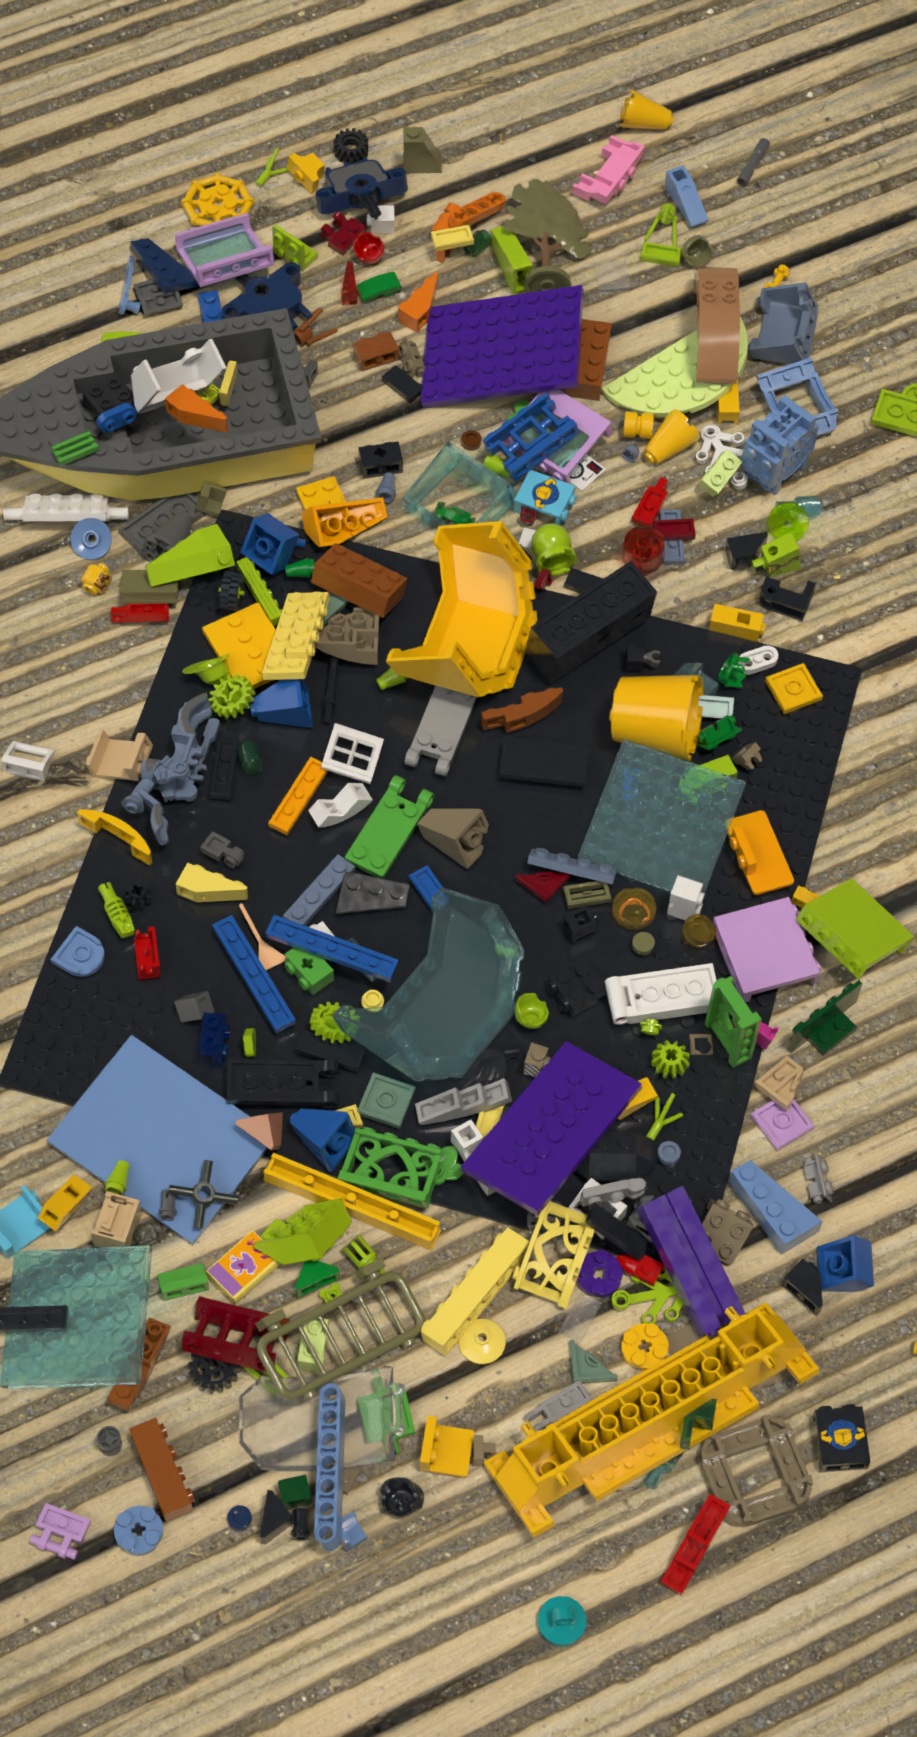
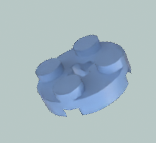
M133 1506L117 1516L114 1526L115 1539L118 1546L130 1555L144 1556L150 1554L156 1549V1546L163 1538L164 1530L161 1518L151 1507ZM137 1525L146 1529L142 1531V1536L137 1537L136 1533H132V1530Z

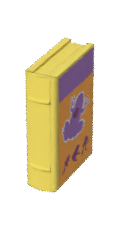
M253 1230L206 1270L207 1278L234 1305L243 1297H246L252 1289L281 1265V1263L254 1247V1243L262 1239Z

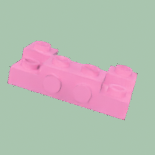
M611 135L608 146H603L601 156L608 160L596 174V179L582 173L579 184L574 183L572 194L587 201L594 198L607 204L612 196L616 197L619 191L624 190L628 179L633 178L637 169L635 166L644 155L645 146L638 142L623 141Z

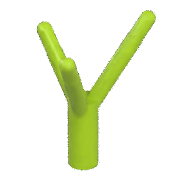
M278 148L275 149L272 157L267 159L265 171L255 182L257 186L262 187L271 175L289 171L287 167L271 171L279 152Z
M674 1093L670 1095L661 1114L660 1098L655 1099V1122L646 1138L654 1141L662 1126L683 1116L682 1113H678L663 1120L675 1097Z

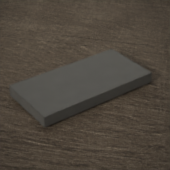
M191 493L163 497L119 528L118 533L146 558V550L143 544L145 538L175 514L181 511L187 512L192 516V524H194L208 513L195 509L197 499Z

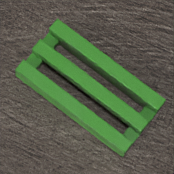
M90 431L51 446L52 452L60 466L99 450L98 444L95 443V439L91 436Z

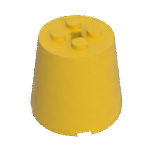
M700 675L621 677L617 688L614 690L613 708L610 711L609 717L613 740L683 761H691L692 755L689 754L695 753L698 742L696 735L700 731L703 706H699V696L703 697L702 677Z

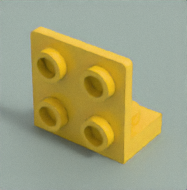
M427 1416L420 1458V1471L466 1478L469 1471L474 1431L437 1425V1417Z

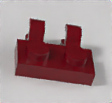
M337 211L332 216L335 219L332 224L340 229L335 232L330 225L325 223L321 227L323 232L320 236L328 240V247L344 256L353 247L355 239L360 234L367 232V226L352 217L346 220L345 216Z

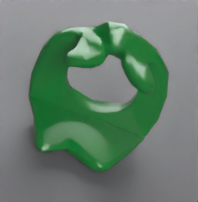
M732 653L724 662L718 674V681L726 687L742 688V680L746 678V674H743L745 672L744 667L737 662L746 663L750 661V658L739 657L738 653Z

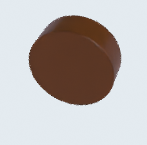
M468 430L463 433L461 444L464 449L474 451L480 448L482 441L480 433L474 430Z

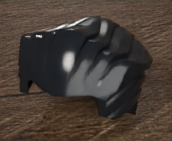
M396 1477L387 1479L380 1488L382 1507L391 1515L404 1518L423 1506L424 1492L422 1488L407 1478Z

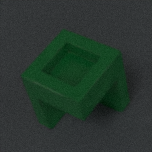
M306 1474L278 1481L282 1504L287 1510L312 1504Z

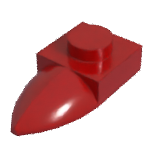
M629 1254L617 1255L616 1257L626 1273L654 1287L664 1268V1264L646 1255L640 1261H637Z

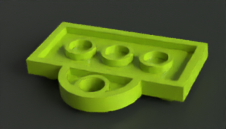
M917 383L907 386L902 394L882 389L871 424L917 437Z

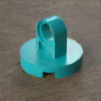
M557 1596L549 1599L542 1605L538 1613L537 1626L540 1635L551 1642L552 1645L567 1647L574 1645L582 1637L586 1630L587 1617L584 1608L578 1601L566 1596Z

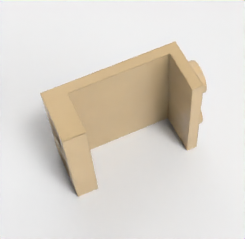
M100 729L97 737L94 739L91 753L87 757L86 766L93 777L139 781L141 778V763L148 759L153 744L146 733H138L135 741L110 739L104 729Z

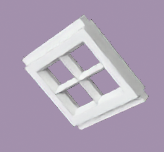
M335 723L321 768L370 784L384 739ZM338 736L354 741L351 751L336 746ZM360 743L372 747L371 757L356 753L357 744ZM334 750L350 755L347 764L332 760ZM353 757L369 761L367 770L351 766Z

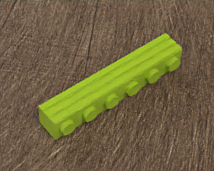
M247 557L236 561L237 570L240 574H243L244 581L256 602H259L272 625H277L282 609L278 608L276 599L273 600L272 592L266 588V582L260 578L261 574L259 570L255 569L254 562L250 561Z

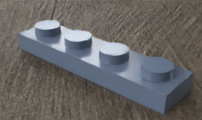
M532 848L527 862L528 864L613 884L617 869H613L611 865H597L583 858L573 859L564 853H549L544 848Z
M337 855L286 911L283 918L306 926L342 886L345 871L353 873L355 866L340 855Z

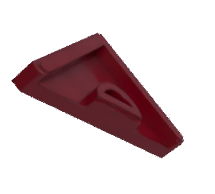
M552 872L535 873V875L517 874L515 880L547 903L572 877V874Z

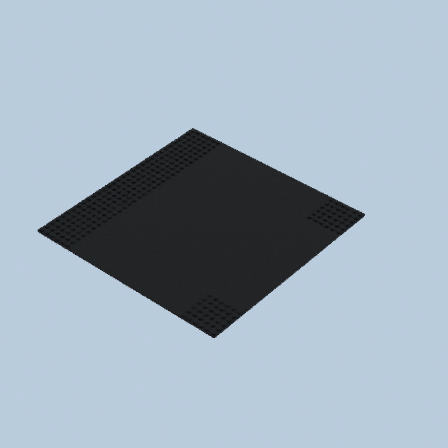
M221 510L215 524H218L231 546L235 565L194 576L130 740L135 741L138 733H146L153 744L148 759L163 760L166 756L172 758L175 752V745L171 732L173 726L177 724L180 708L184 706L185 702L203 693H207L210 699L212 697L210 691L216 690L214 685L204 682L197 673L184 674L182 671L192 664L218 657L205 637L202 627L237 612L220 609L219 587L221 588L226 571L239 573L236 561L246 557L240 551L255 517L228 510ZM288 526L299 534L298 538L305 540L304 548L294 547L288 565L308 557L309 559H315L316 562L332 547L319 548L305 533L304 529ZM349 540L340 543L339 545L408 578L403 598L384 618L379 616L378 664H363L339 658L334 695L336 704L332 711L331 722H324L323 697L326 696L331 655L315 647V656H312L306 678L303 679L309 690L313 727L311 728L259 721L257 716L253 717L251 708H244V714L238 712L236 718L230 715L228 719L224 716L219 717L212 709V715L201 722L195 730L197 743L199 746H202L204 741L203 734L208 720L215 718L220 721V729L215 742L211 743L203 762L207 770L198 771V775H203L204 779L202 781H194L193 784L198 790L196 799L191 802H187L184 799H173V801L168 800V802H165L159 790L152 789L149 792V795L161 803L164 811L162 816L168 821L167 834L169 842L165 845L159 844L152 830L150 820L152 809L143 803L144 811L142 813H130L121 805V801L131 795L142 778L139 781L115 779L103 813L124 821L141 835L151 851L152 863L148 865L134 857L131 852V845L107 830L101 828L97 834L94 833L1 1071L0 1087L73 1107L132 1035L227 1100V1059L317 1060L294 1052V1048L302 1030L312 1033L316 1032V1030H311L310 1023L313 1009H318L319 1004L326 1006L327 1002L331 1005H335L338 1002L340 1007L347 1005V1010L353 1009V1015H358V1021L360 1022L356 1036L351 1037V1041L344 1039L343 1043L366 1050V1055L359 1072L339 1067V1075L336 1077L328 1078L319 1075V1092L335 1091L339 1093V1106L337 1108L327 1109L321 1106L233 1104L250 1117L283 1112L281 1146L275 1150L268 1148L261 1158L271 1160L272 1154L276 1153L338 1179L347 1153L332 1172L328 1171L295 1134L289 1123L292 1114L298 1112L301 1108L336 1111L356 1104L358 1109L373 1073L415 1086L416 1090L400 1129L360 1116L363 1127L371 1128L376 1133L383 1135L385 1132L391 1133L402 1140L411 1138L425 1146L427 1144H434L441 1149L447 1146L454 1147L451 1142V1130L469 1120H472L476 1126L479 1113L448 1121L420 1125L415 1106L416 1103L453 1089L466 1074L475 1059L486 1049L503 1050L505 1046L508 1048L519 1046L520 1055L505 1059L506 1075L504 1079L508 1082L512 1102L506 1103L505 1106L511 1107L535 1079V1077L523 1074L524 1062L531 1043L549 1048L548 1057L552 1058L567 1041L637 1081L648 1077L660 1098V1114L672 1093L675 1094L663 1120L678 1113H682L683 1116L662 1126L654 1141L657 1142V1152L663 1142H675L681 1150L680 1159L674 1165H664L657 1157V1166L642 1177L646 1182L645 1192L642 1197L653 1195L654 1198L652 1200L683 1186L702 1223L708 1212L706 1206L709 1200H723L763 1048L755 1044L752 1058L733 1068L728 1061L729 1054L713 1029L711 1027L707 1028L705 1025L707 1013L657 1020L658 1024L662 1025L659 1035L641 1033L640 1023L614 1024L608 997L572 1017L568 1011L563 1010L558 996L550 992L547 986L548 975L565 965L570 967L586 958L604 984L606 979L614 976L620 977L713 963L716 980L730 977V972L712 929L713 919L716 916L789 897L791 901L797 887H805L862 672L861 668L772 646L778 651V660L774 667L754 674H746V678L742 680V688L726 687L717 678L724 662L732 653H738V656L745 652L771 645L650 615L649 619L552 684H550L525 653L512 688L502 689V691L485 694V696L477 698L448 774L445 777L435 774L439 759L421 754L416 767L404 764L407 751L412 745L436 685L407 678L404 683L381 690L376 679L391 668L386 662L391 649L399 648L401 651L423 645L443 593L440 563ZM254 563L255 569L259 570L261 574L260 578L266 582V588L272 592L273 600L276 599L279 609L283 610L288 593L329 592L311 583L312 578L287 577L286 569L271 575ZM243 581L242 588L244 595L241 596L242 599L238 611L257 603L245 581ZM534 587L535 599H532L533 611H537V622L575 597ZM350 602L340 612L347 615L352 613L354 608L360 606ZM627 643H636V648H644V654L654 650L660 651L659 658H653L654 660H660L659 667H652L644 662L642 671H625ZM804 663L822 693L823 698L818 702L784 714L765 679L770 675ZM700 675L703 680V695L734 698L733 716L736 719L734 725L742 728V731L736 733L734 738L722 741L718 744V747L712 750L696 746L695 753L689 754L692 755L691 761H683L616 742L612 738L611 721L609 719L610 711L613 708L614 690L617 688L621 677ZM273 680L253 689L255 694L252 697H256L279 680ZM562 687V703L541 720L506 733L504 726L483 730L481 725L482 712L491 708L499 709L510 704H520L521 696L530 692L538 693L549 688L556 689ZM702 717L700 730L711 724L717 730L715 722L720 719ZM335 723L384 739L370 784L328 771L288 836L268 826V822L309 758L312 757L323 762ZM338 736L336 746L351 751L354 741ZM504 737L589 746L585 787L499 778ZM218 739L239 741L231 800L209 798ZM756 742L761 748L759 753L762 761L756 763L751 758V763L755 767L751 770L745 769L740 764L736 765L732 758L745 745ZM358 743L355 752L371 757L373 748ZM334 750L332 760L347 764L350 755ZM729 755L738 772L735 786L698 799L699 803L696 806L682 798L678 790L682 776H688L689 772L699 765ZM354 756L351 766L367 770L369 761ZM629 769L642 772V780L640 782L634 783L631 781V788H636L639 791V798L636 801H631V805L622 799L624 778ZM636 773L632 775V777L635 779H638L640 777ZM395 775L406 780L405 787L399 795L406 800L416 804L423 789L435 794L425 814L430 809L483 810L489 824L487 833H483L481 845L484 846L480 857L468 869L424 839L418 825L416 826L384 878L385 880L410 885L405 908L369 910L360 913L350 912L336 915L341 887L335 892L306 926L317 925L323 921L335 937L398 959L397 969L391 982H387L324 959L334 970V981L314 995L309 990L305 991L300 986L295 974L291 975L286 970L285 962L266 970L296 1019V1024L276 1033L214 932L212 924L232 915L259 959V943L239 907V904L242 903L262 941L285 956V953L294 947L265 936L273 916L277 915L283 918L286 911L337 855L343 858L346 856L388 790L389 784ZM347 783H363L373 799L364 809L340 823L327 827L317 826L308 810L318 799L333 800ZM630 792L629 796L636 797L637 794L635 792ZM762 810L768 817L794 878V883L788 887L754 895L743 869L739 867L736 852L731 848L730 838L724 824L728 819ZM212 831L230 840V848L236 846L243 850L244 860L238 867L230 868L224 862V856L220 861H217L201 852V845ZM532 848H544L549 853H564L573 859H588L593 864H608L613 869H617L613 884L608 883L611 902L588 906L591 912L594 911L598 917L597 931L583 936L572 943L563 927L564 915L581 908H567V901L563 891L564 886L597 880L572 875L547 903L515 880L517 874L564 873L528 864V857ZM187 863L197 864L209 872H217L229 880L242 882L247 886L248 898L247 900L195 902L177 895L176 883ZM428 865L450 896L451 901L470 894L479 910V924L459 932L448 916L450 902L432 912L409 880V875ZM355 867V871L353 872L361 875L375 877L357 867ZM678 875L703 884L702 893H705L702 902L703 906L700 915H695L692 923L667 914L669 903H671L669 902L670 894ZM143 881L145 888H151V902H147L144 905V909H132L131 903H125L127 895H125L124 889L129 888L131 882L140 883ZM110 882L117 897L123 900L135 929L134 935L121 938L112 925L104 909L105 901L98 890L101 884H105L107 888L106 883ZM603 887V888H597V889H591V891L602 890V889H604V887ZM584 891L572 892L570 895L583 893ZM628 901L642 902L650 911L649 921L640 928L627 927L619 918L620 907ZM637 917L631 919V923L634 925L640 922ZM76 926L98 938L104 948L105 959L103 965L97 972L89 976H74L51 963V958ZM155 926L161 977L139 980L134 945L135 932L140 930L141 934L148 933V927ZM647 932L653 936L655 944L650 954L639 955L633 950L632 941L637 933ZM504 936H512L519 944L518 953L511 959L502 958L496 951L498 940ZM778 988L753 994L750 1001L745 1002L751 1012H757L761 1017V1022L768 1026ZM369 990L380 992L384 998L383 1007L376 1012H369L362 1006V996ZM208 991L214 1013L202 1019L181 1022L174 1001L188 994ZM525 993H535L540 1001L546 1002L549 1015L546 1023L540 1028L529 1029L521 1025L515 1018L517 1000ZM728 1013L729 1018H730V1021H731V1019H732L733 1016ZM248 1028H255L256 1031L255 1057L245 1056L243 1035ZM689 1034H712L713 1054H707L711 1050L708 1038H694L695 1050L705 1055H691ZM666 1040L670 1044L677 1040L678 1047L685 1045V1052H688L690 1055L688 1060L689 1067L685 1069L682 1076L677 1074L675 1079L670 1074L664 1079L663 1072L656 1074V1067L651 1064L652 1059H654L652 1052L657 1050L656 1048L659 1043L664 1045ZM307 1082L306 1084L311 1086L312 1082ZM655 1100L621 1120L617 1118L607 1132L638 1133L646 1137L655 1122ZM364 1142L359 1148L360 1154L366 1159L369 1155L365 1147L368 1150L374 1148V1144L371 1142ZM458 1153L456 1163L462 1165L464 1160ZM398 1154L388 1156L376 1163L384 1173L385 1182H389L393 1176L400 1172H408L405 1162ZM357 1157L355 1159L351 1173H355L357 1168L362 1164V1162ZM371 1167L370 1169L373 1172L369 1175V1177L376 1178L378 1176V1172ZM423 1167L416 1170L417 1172H423L426 1168ZM574 1171L551 1199V1202L569 1208L588 1180ZM465 1173L457 1180H446L441 1185L434 1186L430 1198V1204L531 1232H534L539 1219L535 1217V1214L496 1191L487 1196L478 1181ZM410 1177L399 1179L398 1185L404 1186L406 1184L404 1179L410 1180ZM419 1177V1191L424 1190L427 1181L425 1177ZM597 1182V1183H599L600 1185H603V1184H608V1183H613V1182ZM625 1197L621 1200L627 1205L626 1215L621 1222L628 1221L632 1212L636 1209L634 1207L635 1203L641 1202L640 1199L642 1197H637V1199ZM580 1204L577 1208L587 1215L589 1205L582 1207ZM549 1214L547 1221L551 1224L555 1223L556 1216ZM556 1217L560 1222L559 1227L564 1226L565 1219ZM569 1221V1225H578ZM542 1225L539 1234H544L548 1230ZM638 1226V1227L641 1228L643 1231H645L646 1233H648L647 1230H645V1229H643L642 1227ZM568 1233V1241L577 1244L578 1239L575 1237L571 1239L572 1233ZM594 1233L590 1248L605 1250L616 1255L628 1254L607 1238L602 1240ZM559 1235L554 1238L563 1240V1235ZM648 1241L644 1255L663 1264L654 1243Z

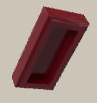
M693 518L652 521L654 542L694 540L696 538Z

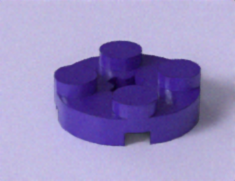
M605 1250L588 1253L581 1266L576 1281L577 1285L588 1296L609 1297L620 1287L623 1277L622 1267L618 1260ZM596 1270L604 1272L603 1279L594 1277Z

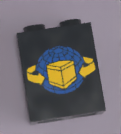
M846 1404L841 1408L821 1406L815 1410L812 1419L817 1425L821 1454L819 1461L820 1473L868 1469L871 1460L863 1406L856 1407L854 1404Z

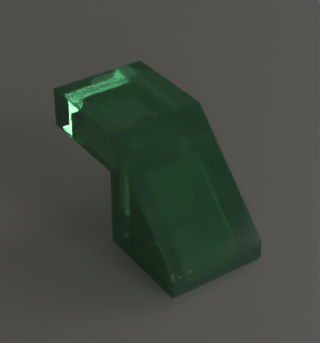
M712 1398L684 1417L680 1448L689 1450L693 1427L712 1431L717 1399Z

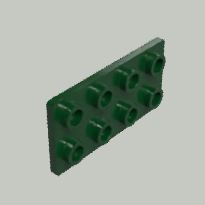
M858 980L854 984L849 983L838 997H831L826 1002L825 1007L821 1010L819 1008L814 1010L810 1014L809 1019L804 1023L802 1021L799 1022L792 1030L793 1034L790 1038L789 1046L790 1052H794L805 1042L809 1041L824 1056L855 1032L857 1026L844 1012L857 1002L862 982Z

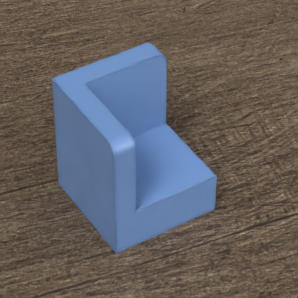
M354 1511L342 1518L341 1545L348 1552L367 1540L366 1534L356 1520Z

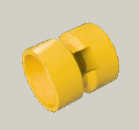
M625 411L623 437L635 438L638 434L642 439L651 440L654 413L644 412L641 416H638L637 412Z

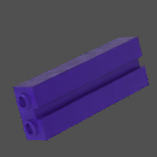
M683 1186L637 1208L699 1336L707 1334L708 1337H711L718 1333L719 1327L727 1324L728 1326L731 1320L725 1314V1310L730 1306H733L739 1316L746 1314Z

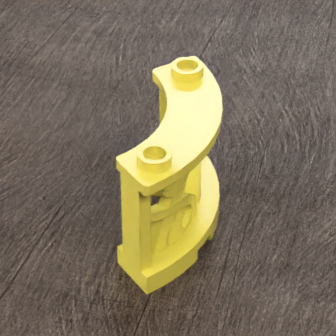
M550 1200L538 1216L535 1215V1217L539 1218L523 1263L521 1267L516 1266L512 1279L516 1280L514 1289L518 1290L520 1288L558 1302V1306L567 1309L595 1230L585 1223L586 1214L553 1203ZM551 1214L565 1219V1225L559 1227L560 1222L556 1217L555 1223H549L547 1221L548 1215ZM569 1221L578 1225H569ZM543 1225L548 1231L538 1237ZM568 1233H572L571 1239L574 1237L578 1239L576 1245L569 1243ZM563 1235L566 1249L575 1255L574 1260L561 1259L550 1269L544 1257L542 1245L556 1236ZM534 1248V1253L537 1261L529 1262V1259ZM561 1265L567 1267L565 1275H562L560 1270L557 1276L554 1274L555 1270ZM530 1269L536 1271L533 1279L539 1278L542 1273L545 1275L541 1285L525 1280L526 1274ZM548 1281L562 1293L545 1287Z

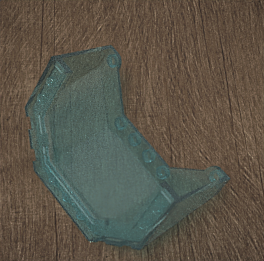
M443 887L439 889L431 901L433 918L427 956L384 1007L355 1009L345 1004L332 1016L342 1032L416 1082L424 1081V1079L462 1078L475 1059L487 1048L515 1013L516 1003L514 1002L515 991H519L521 972L518 971L520 960L524 959L525 953L523 946L499 905Z

